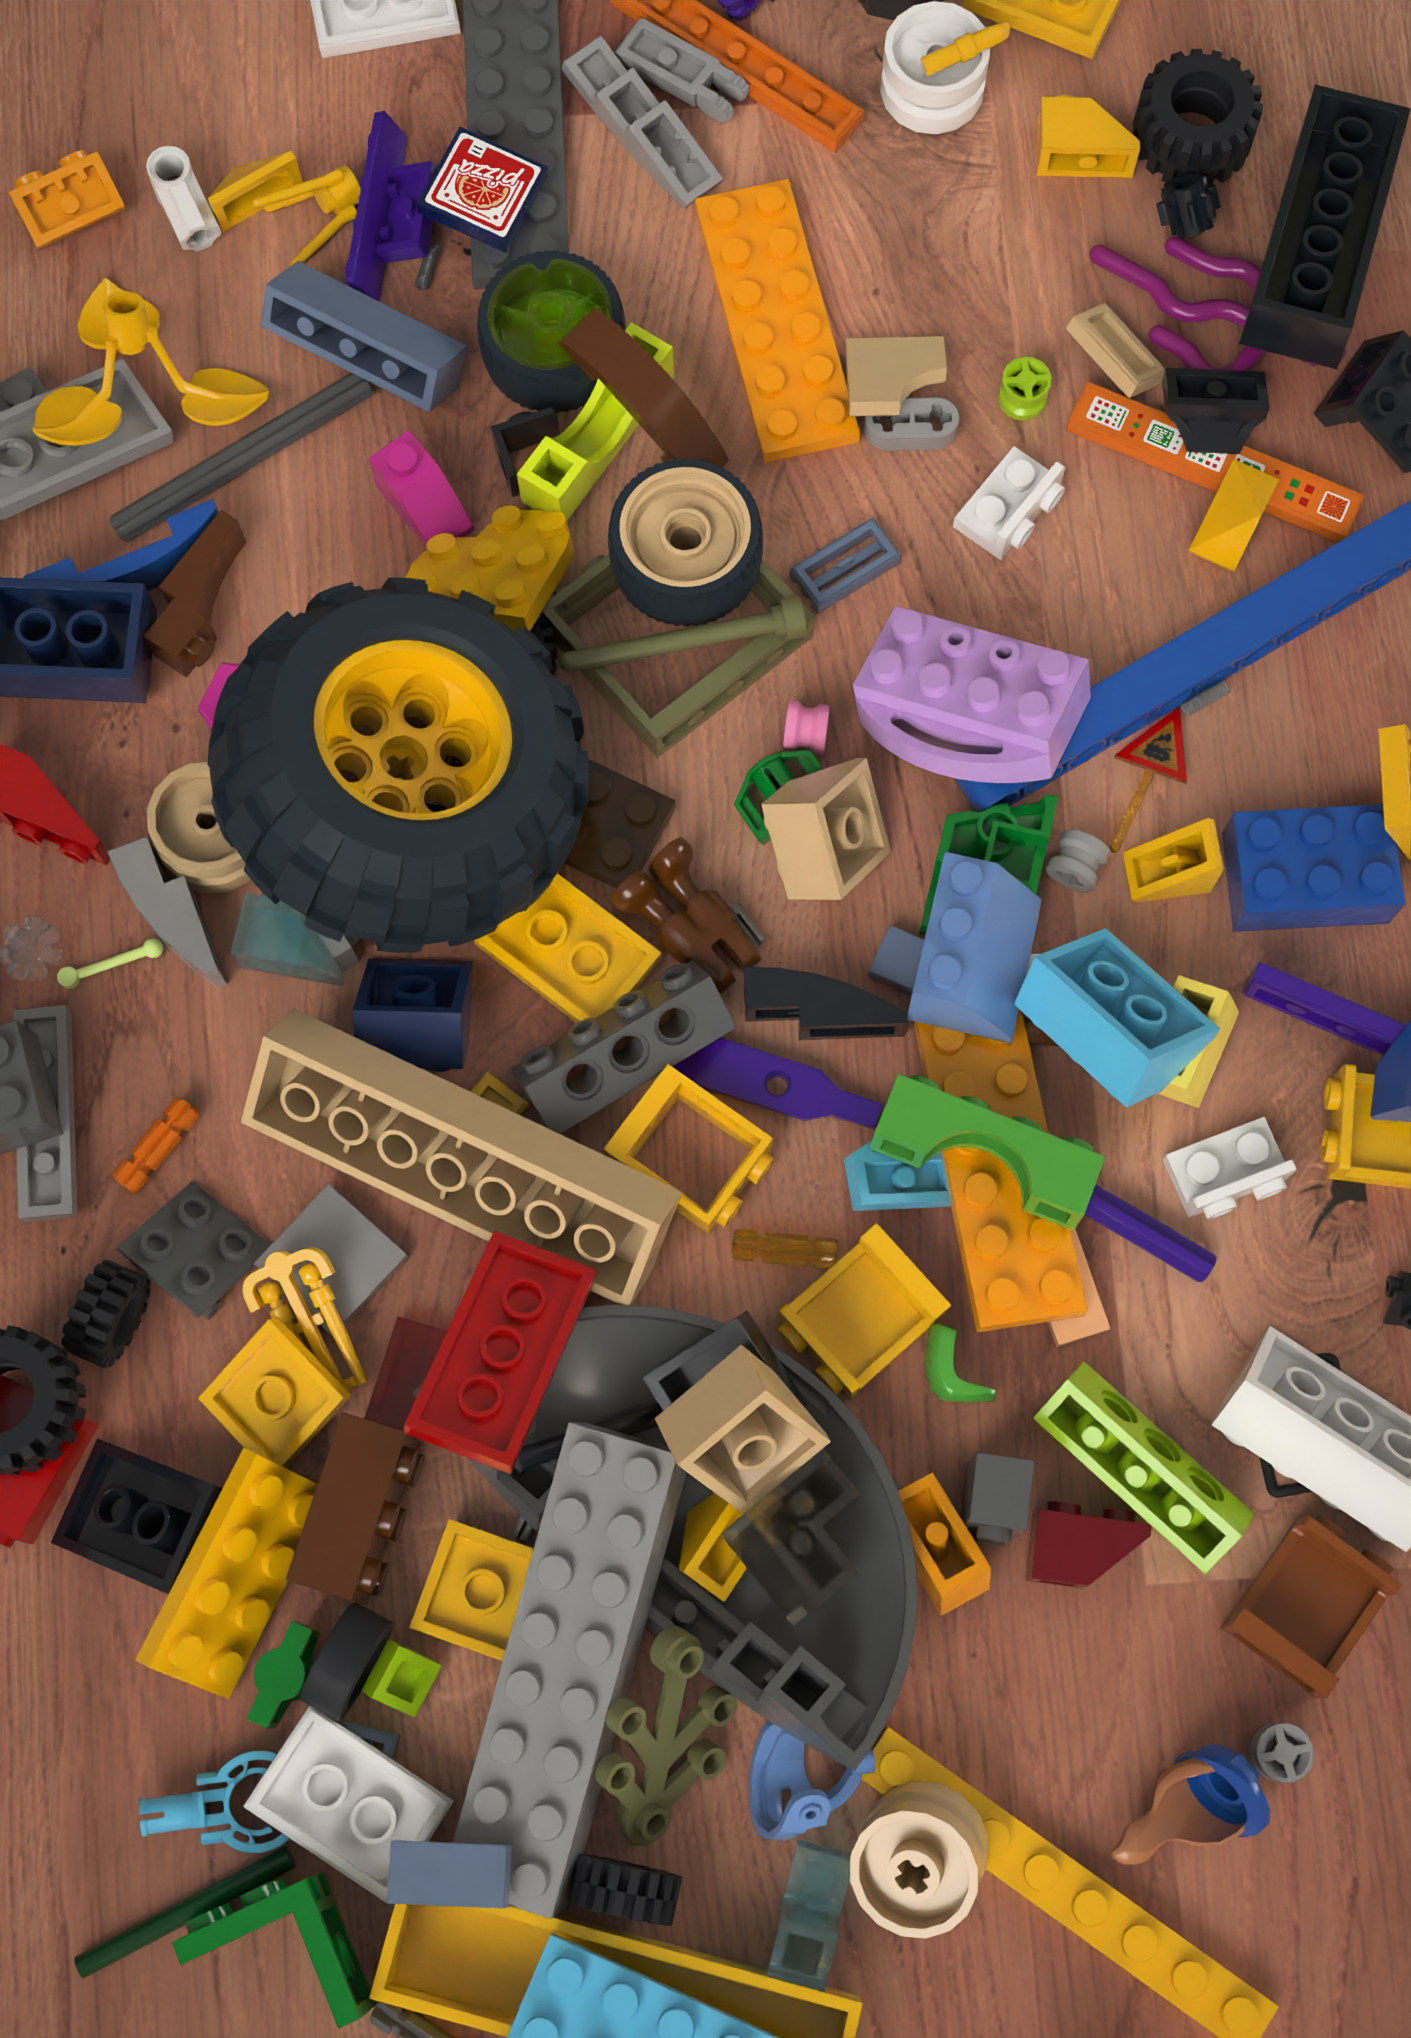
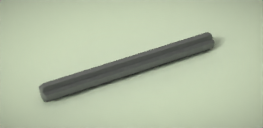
M349 373L111 515L110 522L112 527L124 542L130 541L367 399L373 394L371 383L353 373Z

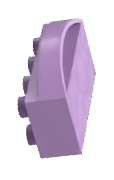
M898 606L894 607L853 683L860 723L888 751L917 767L936 774L986 783H1022L1051 779L1091 698L1089 659ZM923 741H927V742H930V743H933V744H937V745H940V746H944V747H947V748H950V749H954V750H957V751H960V752H956V751H952V750H948V749H944V748H939V747H937V746L928 744V743L923 742Z

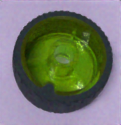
M537 251L510 261L508 265H504L500 271L498 270L495 276L490 279V283L486 285L478 308L477 330L479 347L485 367L494 384L498 386L499 390L507 398L512 399L514 403L537 411L555 407L557 413L562 411L569 412V410L573 409L577 410L579 407H584L598 378L591 381L558 342L594 307L607 315L623 330H626L625 314L616 287L598 265H594L592 261L586 260L585 257H579L574 253L570 254L566 251Z

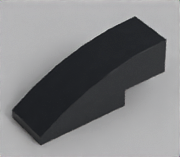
M744 967L745 1022L798 1020L799 1040L904 1037L908 1023L907 1012L883 998L847 982L815 973L791 969Z

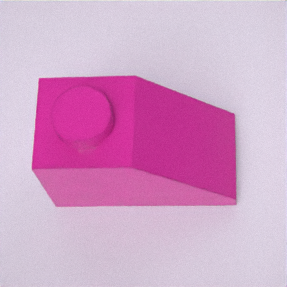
M407 431L368 458L376 487L425 547L429 539L437 534L449 533L457 538L466 537L475 530L472 521L440 467L410 431Z

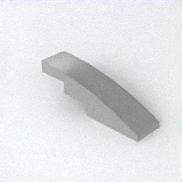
M599 36L563 62L561 70L591 109L646 172L684 209L694 203L696 198L702 197L723 181L720 173L667 101L664 100L659 103L635 69L631 68L628 71L625 69L602 36Z

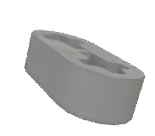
M937 397L906 398L902 402L900 415L865 416L864 434L870 445L880 450H938L952 444L957 435L960 417L958 409L946 399ZM887 417L891 419L892 431H883L882 424H880L881 418ZM931 417H940V422L943 424L941 431L933 430L932 424L929 423Z

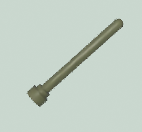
M800 595L779 599V605L770 606V612L568 651L561 655L559 665L565 672H575L772 632L775 633L776 637L785 635L787 640L806 637L808 633L804 608Z

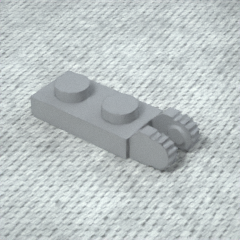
M644 18L638 20L614 52L625 69L630 70L634 68L641 78L693 107L697 105L704 115L711 119L714 118L720 123L728 122L733 116L734 111L727 99L708 89L713 83L721 94L731 97L732 100L735 99L737 102L744 100L750 93L747 81L740 77L739 74L736 75L734 71L721 65L720 60Z

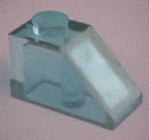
M245 893L230 952L240 968L338 986L343 984L344 975L338 963L318 933L305 926L306 916L281 900L275 905L264 893L261 896Z

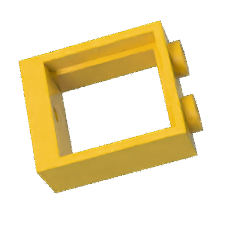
M667 1064L604 1147V1155L673 1187L634 1159V1157L677 1100L686 1104L750 1150L706 1210L683 1193L681 1194L675 1211L710 1235L717 1224L726 1228L738 1213L743 1204L738 1195L747 1183L751 1181L757 1185L775 1161V1158L769 1155L772 1151L773 1138Z

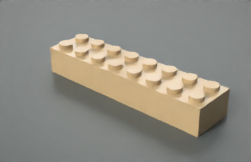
M294 1008L263 1036L241 1119L242 1124L488 1242L493 1231H497L597 1269L596 1280L591 1289L592 1292L619 1305H631L651 1275L680 1200L681 1191Z

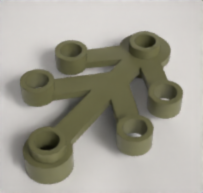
M670 1626L664 1629L655 1638L651 1647L650 1658L652 1664L665 1673L652 1734L645 1726L646 1712L629 1698H621L615 1701L606 1714L607 1727L627 1742L645 1766L642 1786L638 1787L634 1782V1766L619 1753L613 1752L605 1755L595 1769L596 1782L609 1793L615 1795L621 1803L617 1813L618 1823L621 1826L623 1836L636 1846L651 1844L666 1832L672 1817V1806L699 1777L704 1780H710L722 1771L726 1762L724 1750L709 1739H701L690 1748L687 1760L667 1779L668 1769L710 1724L717 1727L726 1725L734 1717L737 1710V1700L735 1697L719 1686H712L704 1691L698 1705L678 1725L687 1679L694 1676L700 1670L704 1660L699 1640L679 1626Z

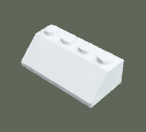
M1269 1326L1225 1395L1212 1426L1223 1432L1232 1443L1246 1447L1270 1463L1281 1475L1295 1479L1319 1495L1330 1507L1342 1510L1368 1527L1379 1539L1391 1542L1407 1552L1411 1547V1416Z

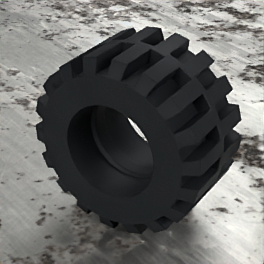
M1191 49L1188 56H1185L1180 51L1171 55L1170 62L1161 60L1155 65L1154 72L1148 74L1141 90L1132 134L1140 140L1138 159H1147L1146 169L1152 175L1160 172L1163 174L1161 181L1167 182L1182 174L1187 175L1199 172L1200 176L1205 174L1207 185L1209 186L1213 185L1214 179L1221 183L1230 179L1232 171L1238 172L1244 165L1259 125L1263 104L1260 103L1262 97L1260 86L1252 85L1255 77L1249 69L1245 71L1239 69L1240 61L1233 57L1227 61L1221 58L1222 52L1212 50L1211 55L1203 54L1202 49ZM1186 112L1202 114L1211 119L1215 125H1193L1183 120L1178 114Z
M9 1325L6 1330L0 1328V1376L12 1370H25L33 1385V1401L28 1414L17 1426L0 1433V1473L4 1475H20V1470L31 1473L43 1469V1460L48 1459L55 1462L64 1454L59 1446L63 1441L72 1444L79 1434L71 1430L75 1420L84 1421L86 1409L78 1406V1400L87 1396L85 1385L76 1379L81 1372L76 1363L67 1359L68 1353L32 1331L28 1332L20 1327Z

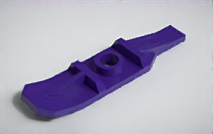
M723 1038L715 1040L672 1066L703 1089L802 1121L829 1116L875 1130L883 1107V1103L839 1090L820 1069ZM775 1077L784 1079L788 1086L786 1092L782 1095L771 1094L767 1089V1083L770 1079Z

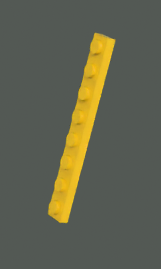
M887 1727L872 1749L875 1758V1772L862 1774L861 1780L882 1795L891 1788L912 1781L939 1783L962 1794L979 1813L988 1835L987 1871L1217 2037L1261 2038L1279 2006L891 1728Z

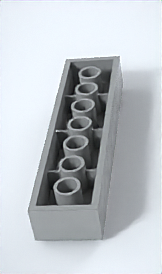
M569 1422L453 1839V1842L512 1845L509 1905L549 1919L554 1918L570 1905L569 1900L579 1854H584L602 1787L595 1780V1769L599 1761L605 1755L611 1753L616 1736L606 1725V1714L615 1701L626 1698L687 1473L676 1464L668 1446L586 1422Z

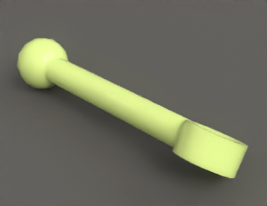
M149 938L142 947L76 970L70 966L63 967L57 974V980L64 988L73 989L78 986L82 978L145 956L158 958L163 952V944L159 939Z

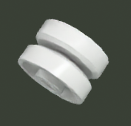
M927 2L914 5L898 15L888 29L884 47L880 93L885 109L899 124L919 133L941 134L957 130L972 120L983 101L990 48L978 53V57L963 64L959 62L928 77L920 61L921 57L953 43L954 39L986 28L972 12L954 3Z

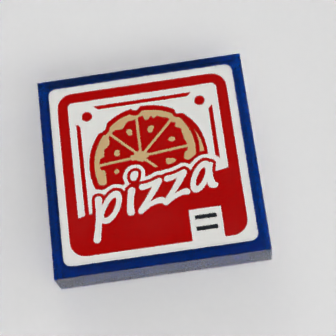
M460 126L417 203V213L507 253L548 176V166Z

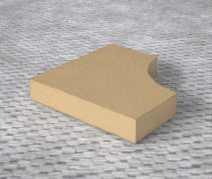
M944 336L845 338L849 416L900 415L902 402L911 392L925 385L946 382L947 363Z

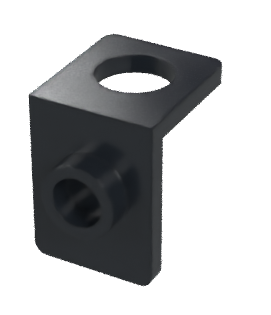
M549 407L534 413L520 412L510 417L506 422L491 426L495 452L512 497L520 494L516 472L509 453L541 443L545 436L554 438L560 435L558 414L555 407Z

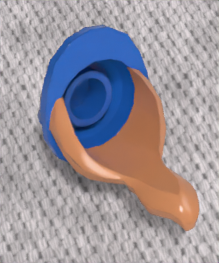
M1211 1744L1196 1751L1188 1750L1180 1754L1175 1759L1174 1765L1164 1771L1158 1779L1152 1809L1147 1811L1143 1817L1134 1820L1125 1827L1120 1842L1110 1851L1111 1857L1122 1864H1141L1150 1859L1160 1846L1169 1840L1194 1846H1220L1237 1837L1245 1838L1257 1835L1270 1823V1808L1262 1793L1258 1771L1246 1760L1243 1754L1237 1753L1223 1745Z

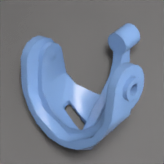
M767 1721L761 1728L757 1739L749 1774V1808L752 1822L758 1835L764 1839L784 1842L804 1834L807 1829L825 1826L830 1812L841 1806L854 1793L860 1784L862 1774L875 1772L873 1751L871 1749L868 1751L855 1771L847 1767L840 1781L830 1791L825 1793L822 1790L813 1789L805 1775L803 1761L804 1742L772 1722ZM790 1790L791 1799L788 1801L782 1814L781 1793Z

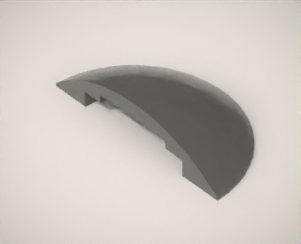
M604 1305L583 1308L523 1446L566 1433L569 1422L594 1424L658 1403L643 1377L725 1325V1323L680 1310L650 1306ZM770 1345L808 1404L805 1409L825 1431L831 1442L770 1492L772 1496L787 1506V1508L725 1602L716 1598L679 1570L687 1513L690 1509L715 1493L692 1475L686 1473L645 1629L655 1638L670 1626H679L696 1637L701 1644L704 1660L699 1670L700 1673L790 1735L855 1771L882 1731L896 1703L908 1668L915 1634L918 1595L915 1554L908 1520L896 1485L881 1454L860 1422L842 1401L808 1369L781 1350ZM423 1383L413 1391L415 1398H417ZM659 1427L631 1435L668 1446ZM467 1458L495 1490L538 1532L558 1459L525 1470L521 1468L517 1459L512 1473L508 1474Z

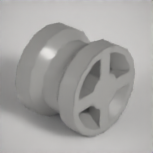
M1071 829L1065 830L1059 840L1061 850L1058 856L1051 857L1046 867V872L1053 880L1065 887L1079 892H1092L1098 880L1096 871L1099 866L1106 864L1111 851L1105 843L1088 833Z
M1268 1723L1259 1727L1251 1736L1248 1744V1759L1261 1777L1273 1782L1289 1783L1304 1778L1310 1771L1314 1760V1749L1308 1735L1299 1727L1289 1723ZM1275 1737L1276 1744L1273 1746L1272 1751H1270L1272 1745L1274 1744V1739H1273V1738Z

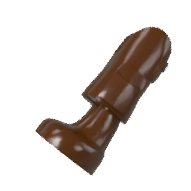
M679 837L667 844L654 857L649 867V874L662 888L678 900L686 909L685 912L675 913L660 896L654 882L642 870L627 877L612 893L610 901L620 912L627 914L638 913L652 921L660 928L656 940L673 956V959L679 963H688L694 960L711 976L718 992L722 994L736 980L725 963L711 949L714 944L717 943L742 971H744V967H754L761 961V957L753 943L737 924L738 920L733 910L730 909L723 898L715 890H703L700 892L696 887L689 872V866L693 859L692 846L684 838Z

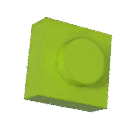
M388 1639L361 1691L374 1700L412 1717H416L442 1665L422 1653Z

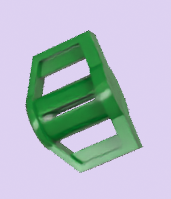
M810 750L772 753L758 761L748 771L734 806L762 845L769 842L771 837L764 824L763 817L749 798L754 784L767 800L778 790L771 778L772 776H774L781 787L788 781L795 779L785 762L799 761L807 774L823 770L824 768Z
M291 1621L280 1647L271 1649L261 1656L254 1670V1681L259 1693L248 1714L247 1720L267 1729L277 1728L291 1701L300 1700L301 1690L313 1665L311 1657L320 1631L300 1622Z

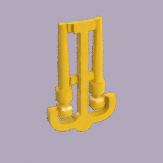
M306 1247L292 1254L284 1250L270 1254L265 1261V1267L251 1273L244 1281L242 1292L250 1313L269 1304L272 1309L269 1311L271 1319L278 1317L302 1343L303 1340L300 1333L304 1332L315 1357L347 1391L368 1381L348 1332L332 1301L335 1299V1296L329 1284L324 1285L322 1279L336 1273L326 1253L315 1247ZM304 1260L312 1262L303 1265L298 1272L304 1285H309L312 1290L308 1294L315 1308H320L321 1312L314 1315L311 1314L293 1276L296 1264ZM268 1277L277 1280L269 1281L263 1284L259 1288L260 1295L258 1294L257 1286L261 1280L266 1279ZM284 1292L292 1306V1309L289 1303L284 1304L282 1300ZM296 1315L299 1322L294 1324L293 1318ZM324 1322L327 1323L334 1340L353 1373V1376L344 1380L317 1325Z

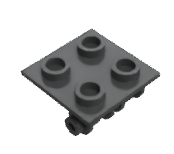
M192 1181L117 1247V1251L127 1258L133 1266L139 1268L150 1277L156 1285L162 1287L168 1295L174 1297L191 1311V1314L198 1318L203 1315L209 1320L222 1306V1302L218 1299L255 1266L253 1263L269 1248L270 1244Z

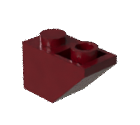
M1048 1501L1047 1510L1038 1509L1032 1513L1025 1581L1074 1588L1087 1587L1149 1538L1152 1526L1150 1524L1138 1523L1137 1513L1132 1511L1103 1509V1518L1080 1515L1081 1505Z

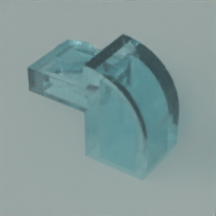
M797 1839L777 1917L766 1976L825 1992L839 1935V1919L850 1878L851 1853Z

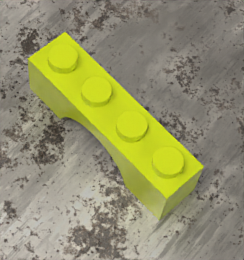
M631 322L625 331L673 379V347ZM599 378L587 403L574 422L557 437L550 438L545 436L517 473L521 501L530 508L542 509L548 512L560 511L564 513L568 521L638 427V422Z

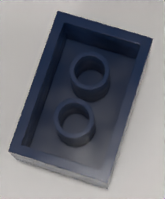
M0 577V697L146 703L152 651L144 635L156 621L157 608L145 585L141 583Z

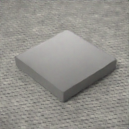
M328 1184L253 1264L259 1269L265 1267L267 1257L279 1250L287 1251L290 1254L306 1247H315L322 1250L329 1257L336 1273L322 1279L324 1285L329 1284L335 1296V1299L332 1301L344 1326H346L409 1257ZM304 1260L296 1264L293 1276L311 1314L314 1315L321 1312L320 1308H315L308 1294L312 1290L309 1285H304L298 1272L303 1265L312 1262ZM327 1323L320 1324L332 1336Z

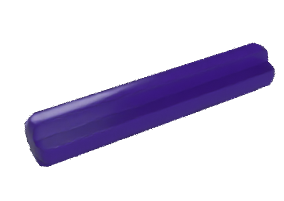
M1095 1184L1084 1215L1196 1282L1202 1283L1209 1276L1217 1259L1213 1253Z

